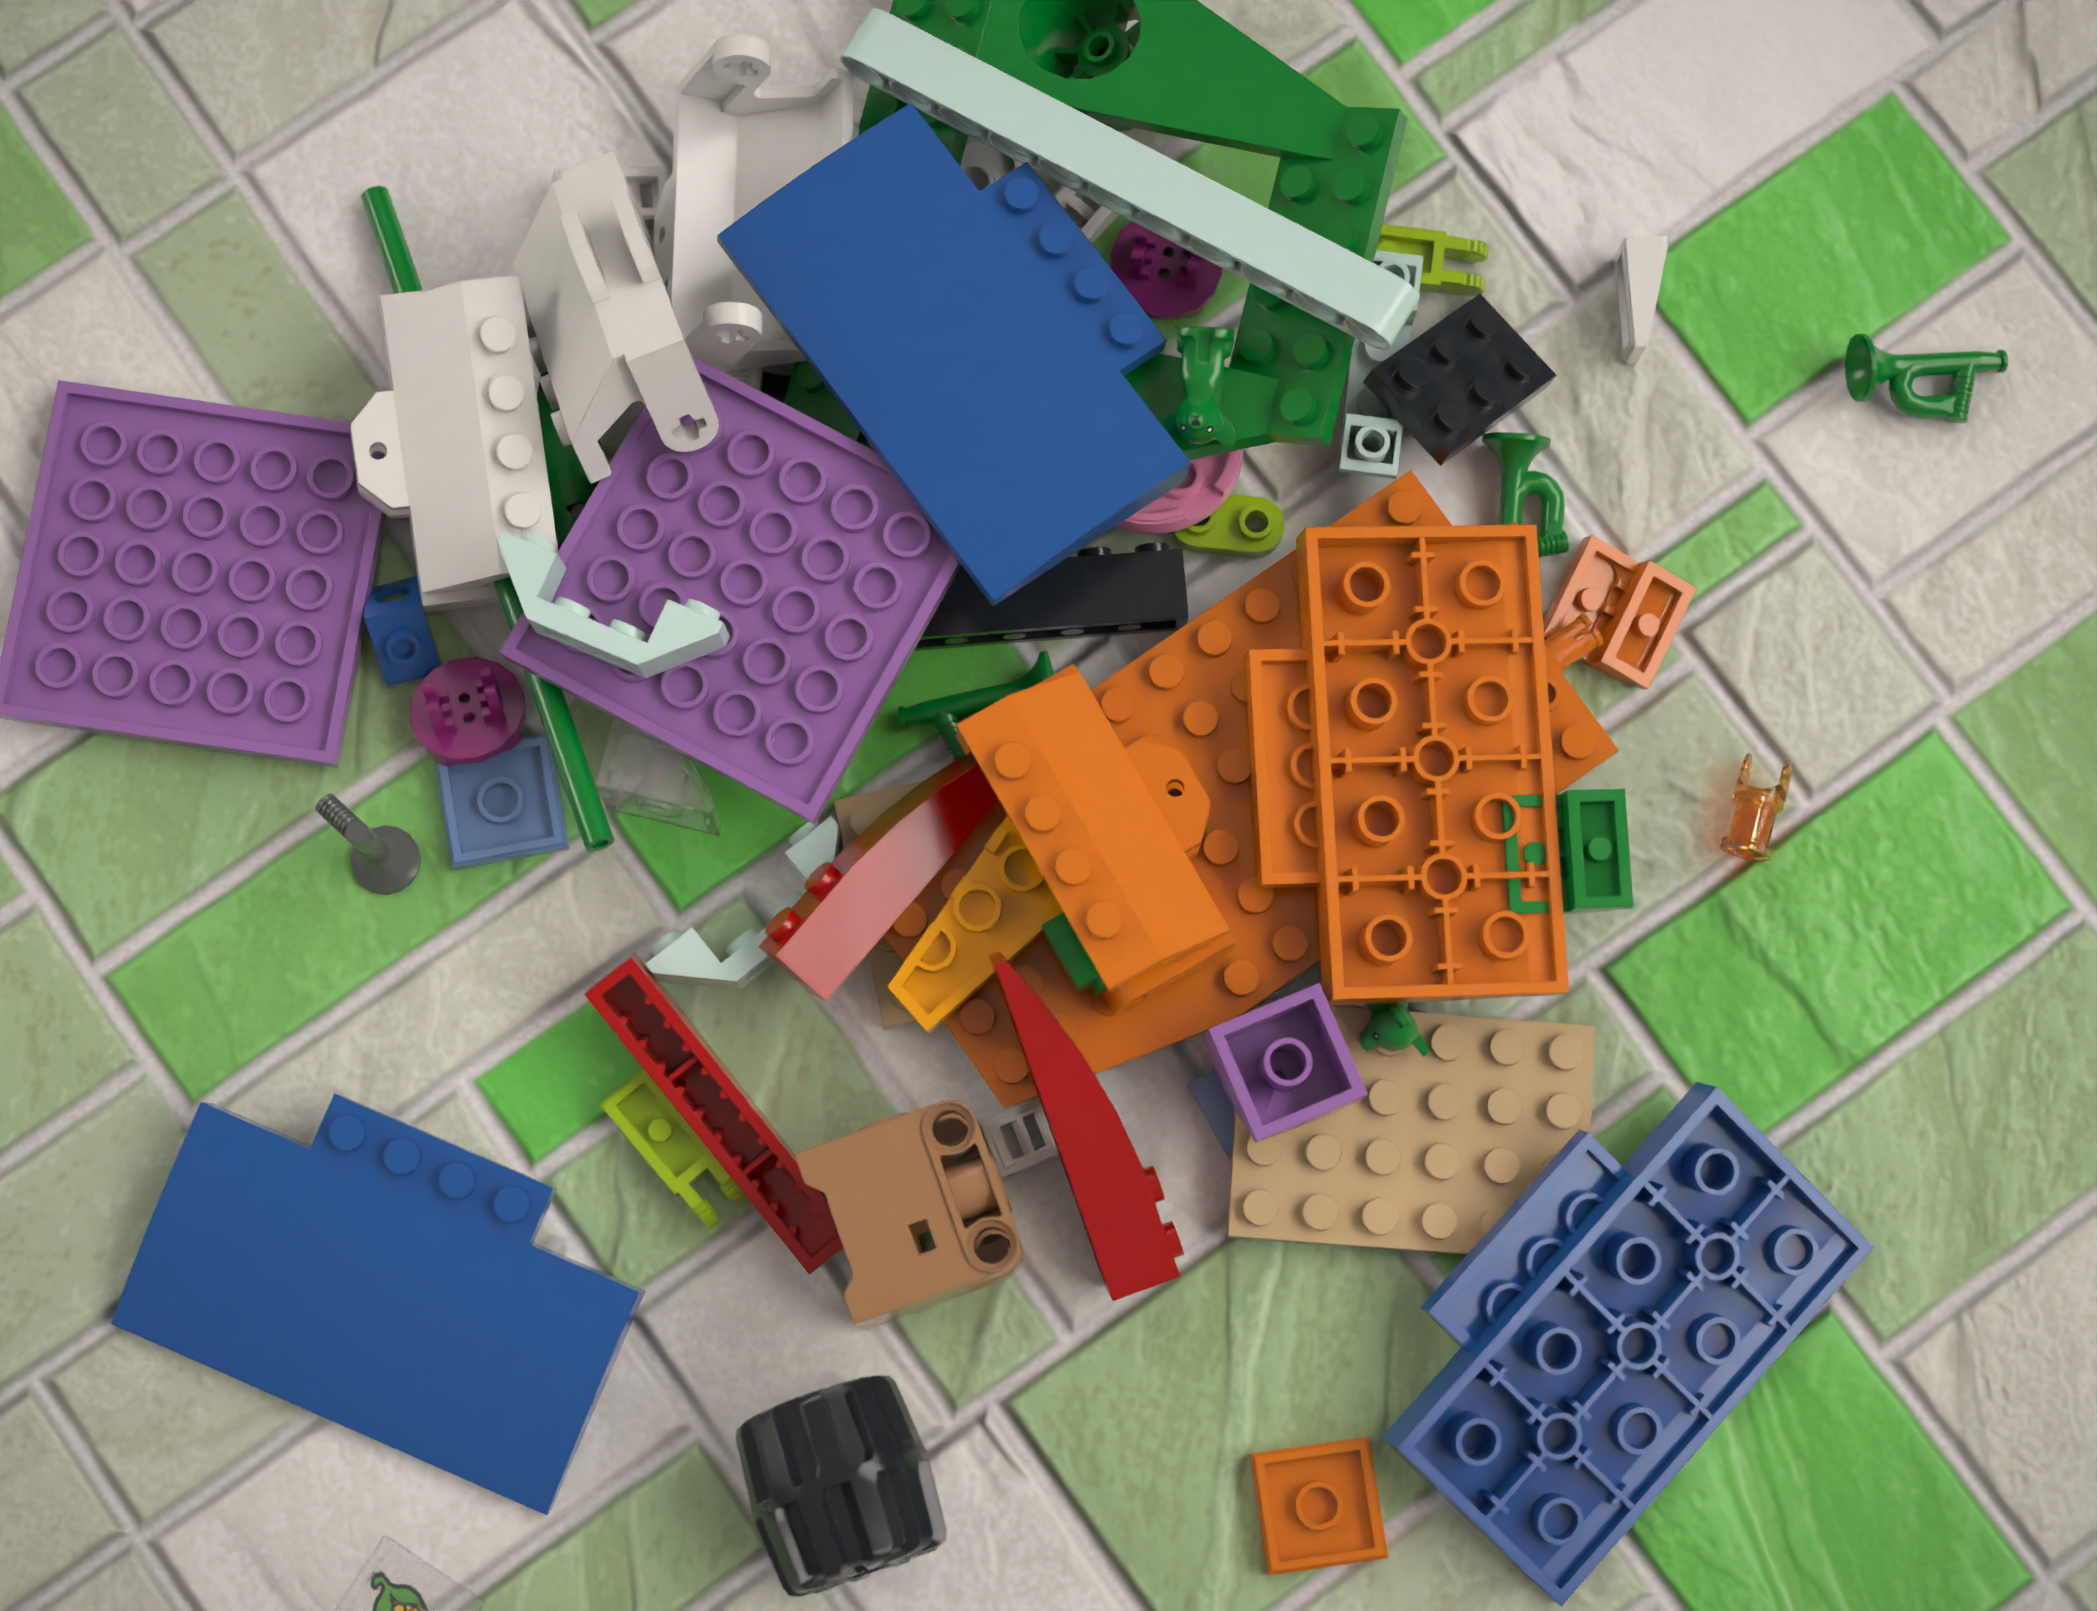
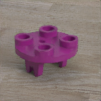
M1133 221L1119 232L1111 250L1110 268L1148 317L1155 320H1178L1180 318L1197 316L1203 310L1204 305L1213 298L1222 277L1221 267ZM1165 251H1171L1174 255L1170 258H1167L1164 256L1163 253ZM1166 272L1169 274V277L1162 279L1159 274Z
M479 657L454 659L434 668L418 684L411 699L410 725L420 746L429 752L434 761L440 765L453 766L456 764L481 763L503 751L515 748L522 738L521 728L526 718L525 695L515 675L498 662ZM463 699H469L468 702L461 703ZM469 718H474L472 722H466Z

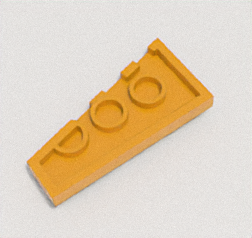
M1008 815L1000 827L998 826L978 859L966 876H963L950 895L949 901L935 921L930 924L887 986L888 990L928 1034L995 975L989 955L1000 951L1010 962L1042 934V924L1063 913Z

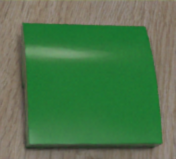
M1625 789L1566 790L1561 794H1555L1564 914L1633 908ZM1509 795L1515 799L1520 808L1542 807V795ZM1502 801L1503 833L1511 829L1514 823V813L1512 808ZM1516 832L1503 841L1506 872H1519ZM1539 842L1529 843L1523 850L1524 860L1527 863L1534 862V866L1541 865L1546 860L1545 846ZM1520 879L1506 880L1508 911L1517 914L1550 913L1549 901H1521Z

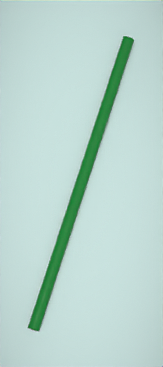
M374 186L365 190L361 195V199L394 294L423 291L388 188ZM510 576L494 581V585L509 629L512 632L524 610ZM524 670L586 851L593 852L607 848L614 843V837L562 689Z

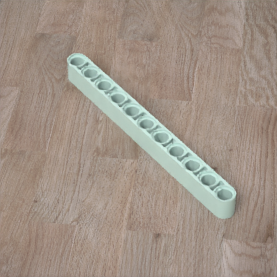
M870 9L840 57L841 62L850 72L868 84L907 104L912 103L916 109L1022 164L1028 162L1033 170L1375 348L1389 350L1420 298L1418 291L1411 284L1388 270L881 9Z

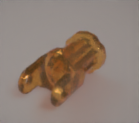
M1747 753L1741 764L1732 796V803L1736 805L1729 836L1722 837L1720 849L1725 853L1745 860L1757 862L1770 861L1773 849L1769 846L1776 815L1783 814L1792 775L1791 761L1786 760L1784 762L1779 783L1772 788H1756L1747 785L1752 768V754Z

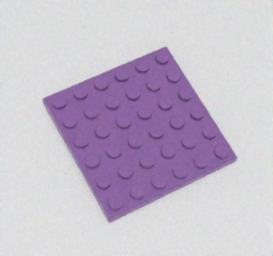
M692 356L718 417L719 428L717 434L710 443L698 450L690 452L672 450L663 443L648 408L644 404L609 464L611 475L599 481L557 553L567 569L551 603L555 604L557 597L572 600L591 611L589 619L608 627L613 619L625 622L644 632L646 636L643 641L648 643L667 599L685 606L687 599H693L720 612L721 615L718 620L724 623L730 635L726 647L651 677L643 678L536 633L523 611L499 653L509 662L815 825L962 565L876 451ZM690 414L679 418L683 427L694 424Z
M58 380L0 659V719L339 768L366 625L364 605L372 592L386 519L385 513L358 493L351 442V422ZM375 454L372 456V458L380 460L383 459L384 456L380 454Z

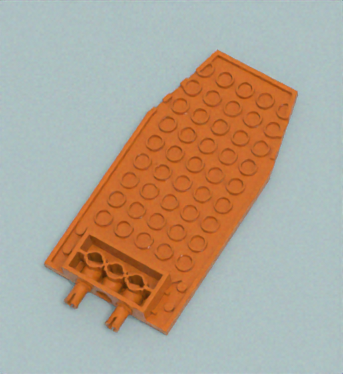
M1410 470L1328 527L1452 526V524L1412 470ZM1513 521V522H1511V523L1508 524V525H1519V524H1518L1517 522ZM1296 549L1091 689L1124 748L1141 739L1181 750L1208 795L1211 806L1198 855L1189 860L1235 940L1234 950L1119 1014L1113 1013L1102 993L1095 996L1091 988L1078 995L1043 933L1012 959L1010 963L1043 999L1079 1048L1094 1074L1111 1070L1149 1053L1186 1041V1039L1206 1032L1214 1026L1246 1014L1321 961L1316 887L1258 888L1245 653L1249 649H1302ZM1580 614L1576 617V620L1545 641L1555 794H1560L1619 751L1564 677V669L1593 649L1599 648L1604 644L1597 627L1578 641L1575 640L1589 630L1588 627L1593 624L1584 614ZM1178 792L1168 793L1173 797L1180 796ZM1000 801L997 802L883 935L902 963L908 958L930 924L935 921L951 898L950 895L963 876H966L994 831L998 826L1000 827L1006 818L1007 813ZM994 975L943 1022L1004 1110L1038 1098V1094L996 975Z

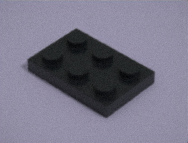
M1479 293L1373 368L1363 383L1431 457L1442 466L1546 389L1557 375Z

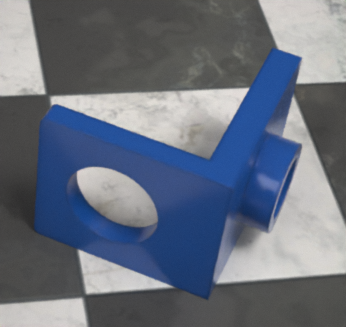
M417 576L373 587L364 605V619L386 685L392 686L426 677L434 668L442 664L425 610L422 606ZM407 594L399 600L380 603V601L389 596Z

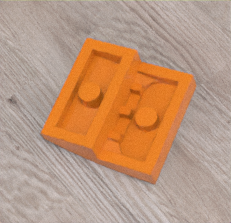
M1593 535L1584 537L1543 619L1544 641L1576 620V617L1580 614H1584L1593 624L1588 627L1589 630L1575 640L1578 641L1597 627L1604 644L1599 648L1593 649L1578 661L1642 690H1647L1659 669L1697 588L1650 560L1639 563Z

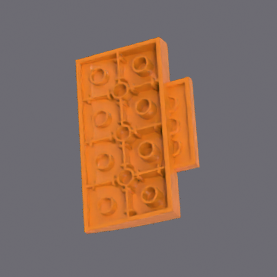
M1536 525L1305 527L1296 538L1302 649H1249L1245 653L1258 888L1316 887L1322 990L1329 1005L1454 1001L1565 995L1569 993ZM1509 795H1542V807L1520 808L1515 799ZM1502 801L1506 802L1514 813V823L1511 829L1503 833ZM1517 832L1519 872H1506L1503 841ZM1531 842H1539L1545 846L1546 860L1539 866H1534V862L1527 863L1524 860L1523 850ZM1520 879L1521 901H1549L1550 913L1517 914L1508 911L1506 880Z

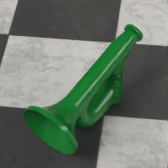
M1855 334L1850 339L1846 351L1845 376L1850 395L1856 402H1867L1872 397L1875 389L1880 384L1889 380L1888 389L1891 400L1897 409L1905 415L1919 419L1944 418L1946 421L1953 423H1967L1968 409L1971 403L1970 398L1973 392L1972 387L1974 386L1976 374L1995 370L1997 372H2005L2008 366V356L2005 350H1998L1997 352L1964 351L1891 354L1876 347L1867 334ZM1952 375L1949 395L1920 396L1912 388L1913 380L1920 376Z
M1495 432L1483 434L1482 442L1494 453L1501 469L1502 482L1498 525H1508L1513 521L1521 525L1524 498L1529 494H1536L1541 499L1542 505L1540 535H1537L1539 558L1568 552V538L1563 530L1565 502L1562 489L1557 481L1548 474L1538 471H1527L1533 459L1550 446L1551 439L1527 433Z
M1047 651L1040 652L1033 667L1022 677L1014 681L926 700L906 708L899 706L898 712L902 728L907 729L908 725L934 723L937 729L940 730L939 733L943 736L942 739L946 741L945 744L948 745L947 748L951 751L950 754L953 755V760L955 761L965 754L955 737V734L959 731L956 724L960 723L957 721V717L978 713L1006 696L1031 688L1054 675Z

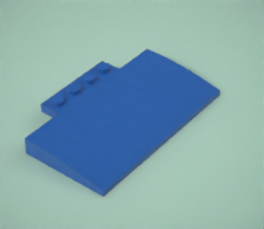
M910 103L810 167L717 235L718 244L992 606L1185 481L1191 462L1124 377L1164 351L1167 340L1028 162L979 191L916 108Z
M1696 1082L1623 1166L1589 1132L1579 1129L1420 1308L1461 1348L1381 1438L1554 1602L1562 1607L1874 1247L1717 1087Z
M334 1093L312 1145L214 1103L200 1102L155 1207L111 1324L542 1514L549 1515L646 1291L534 1242L557 1190L556 1187L343 1095Z

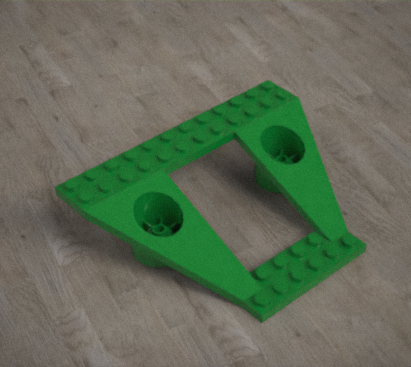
M1197 0L892 1L890 14L1118 132L1136 128L1279 157L1280 162L1268 209L1372 263L1374 262L1408 120L1400 109L1347 107ZM1128 21H1138L1125 32ZM1080 65V68L1073 73L1074 66ZM870 85L859 123V135L908 104ZM916 109L958 164L961 165L968 135ZM1249 283L1229 368L1224 367L1222 381L1214 399L1223 416L1229 419L1234 426L1237 438L1236 443L1232 447L1224 446L1216 440L1205 444H1190L1180 437L1174 440L1189 460L1275 442L1329 447L1355 337ZM1159 353L1124 377L1162 425L1165 418L1176 411L1177 407L1186 399L1181 379V358ZM808 361L795 362L784 404L874 450Z

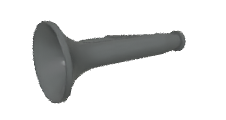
M327 794L318 801L315 809L316 812L353 845L350 859L352 873L362 887L372 893L389 895L402 891L413 882L419 873L421 856L419 847L410 834L399 827L387 825L370 829L333 794Z

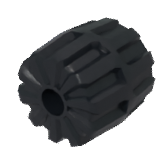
M874 1375L858 1378L799 1396L753 1416L736 1429V1443L751 1511L782 1588L789 1596L803 1597L811 1593L830 1590L848 1581L856 1582L870 1577L873 1572L898 1567L910 1562L912 1558L929 1554L947 1541V1528L927 1452L897 1383L891 1376Z

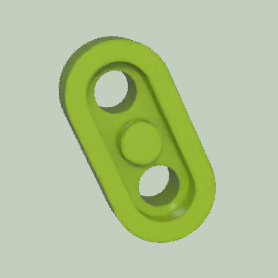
M1230 494L1225 502L1208 516L1209 522L1201 527L1192 525L1170 533L1180 547L1191 552L1261 558L1271 554L1279 546L1284 532V518L1280 509L1266 498ZM1250 517H1260L1265 521L1266 529L1259 533L1251 532L1246 527L1245 521Z

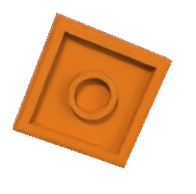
M1369 1436L1249 1454L1268 1576L1389 1558Z

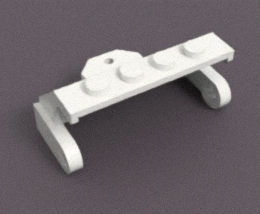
M743 34L729 35L718 39L676 86L673 173L665 183L654 218L653 256L664 286H668V297L689 352L692 356L724 373L807 360L718 244L717 235L783 186L859 135L858 124L853 121L854 74L840 68H832L815 87L758 88L771 72V47L761 38Z
M614 151L560 172L562 179L551 183L513 263L516 275H520L522 293L526 303L524 304L528 337L529 339L537 337L529 341L530 351L540 374L548 372V374L539 377L551 409L560 408L559 411L551 413L554 426L563 446L566 447L572 444L590 483L611 475L609 463L598 440L633 402H643L646 404L663 443L675 451L690 452L706 446L713 440L719 428L715 409L686 345L654 259L653 242ZM690 414L694 424L683 427L679 418Z
M520 275L463 280L431 290L380 295V310L392 391L376 392L350 424L358 493L391 519L409 517L418 585L425 613L501 604L494 581L510 577L497 543L502 531L519 538L523 531L538 534L556 545L554 552L558 553ZM375 454L383 455L384 458L377 460L372 458V456Z

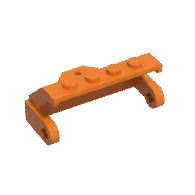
M1074 664L1031 688L1006 696L956 724L959 730L955 734L957 741L967 757H974L991 785L1107 988L1102 994L1114 1014H1119L1132 1008L1234 950L1235 940L1230 933V929L1189 860L1199 853L1209 817L1211 801L1181 750L1141 739L1124 748L1080 671L1078 672ZM1178 792L1180 796L1173 797L1168 793Z

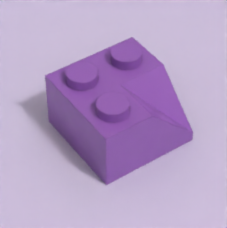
M1320 983L1208 1029L1202 1037L1225 1093L1255 1143L1361 1101L1368 1095Z

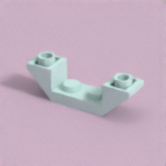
M1376 250L1373 263L1404 279L1419 293L1424 256ZM1418 302L1389 350L1375 348L1355 338L1348 368L1340 433L1339 472L1390 479L1397 478L1403 425L1367 388L1363 381L1373 368L1410 343Z
M502 531L497 540L525 616L536 633L643 678L651 677L726 647L730 638L724 623L718 620L721 615L720 612L693 599H687L685 606L667 599L648 643L643 641L646 636L644 632L625 622L613 619L608 627L589 619L591 611L572 600L557 597L555 604L551 603L567 569L559 555L554 552L556 545L553 542L529 531H523L520 538Z
M830 816L821 824L818 821L815 825L810 822L806 823L790 837L789 843L792 847L785 852L789 864L804 882L807 881L808 877L817 867L825 862L831 863L839 855L841 833L838 824ZM796 892L789 896L774 909L772 915L775 916L786 907L792 908L802 897V894ZM691 927L683 934L676 929L660 939L650 950L654 957L645 965L655 978L661 982L742 989L771 966L774 961L758 947L767 937L765 934L766 928L758 934L752 928L740 935L726 949L730 957L721 963Z

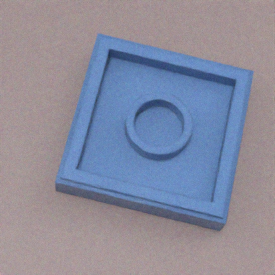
M546 734L521 738L520 743L515 748L503 751L481 763L443 766L435 761L451 864L455 871L570 849L556 762Z

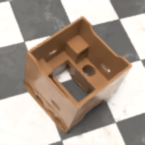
M955 1100L940 1101L910 1113H901L862 1127L855 1133L795 1154L804 1183L825 1193L853 1273L844 1298L855 1326L865 1331L1006 1280L1015 1275L1020 1268L1023 1250L1010 1214L1013 1210L992 1152H988L977 1119L972 1110L964 1103ZM931 1231L936 1249L923 1253L918 1235ZM990 1237H1002V1239L981 1246Z

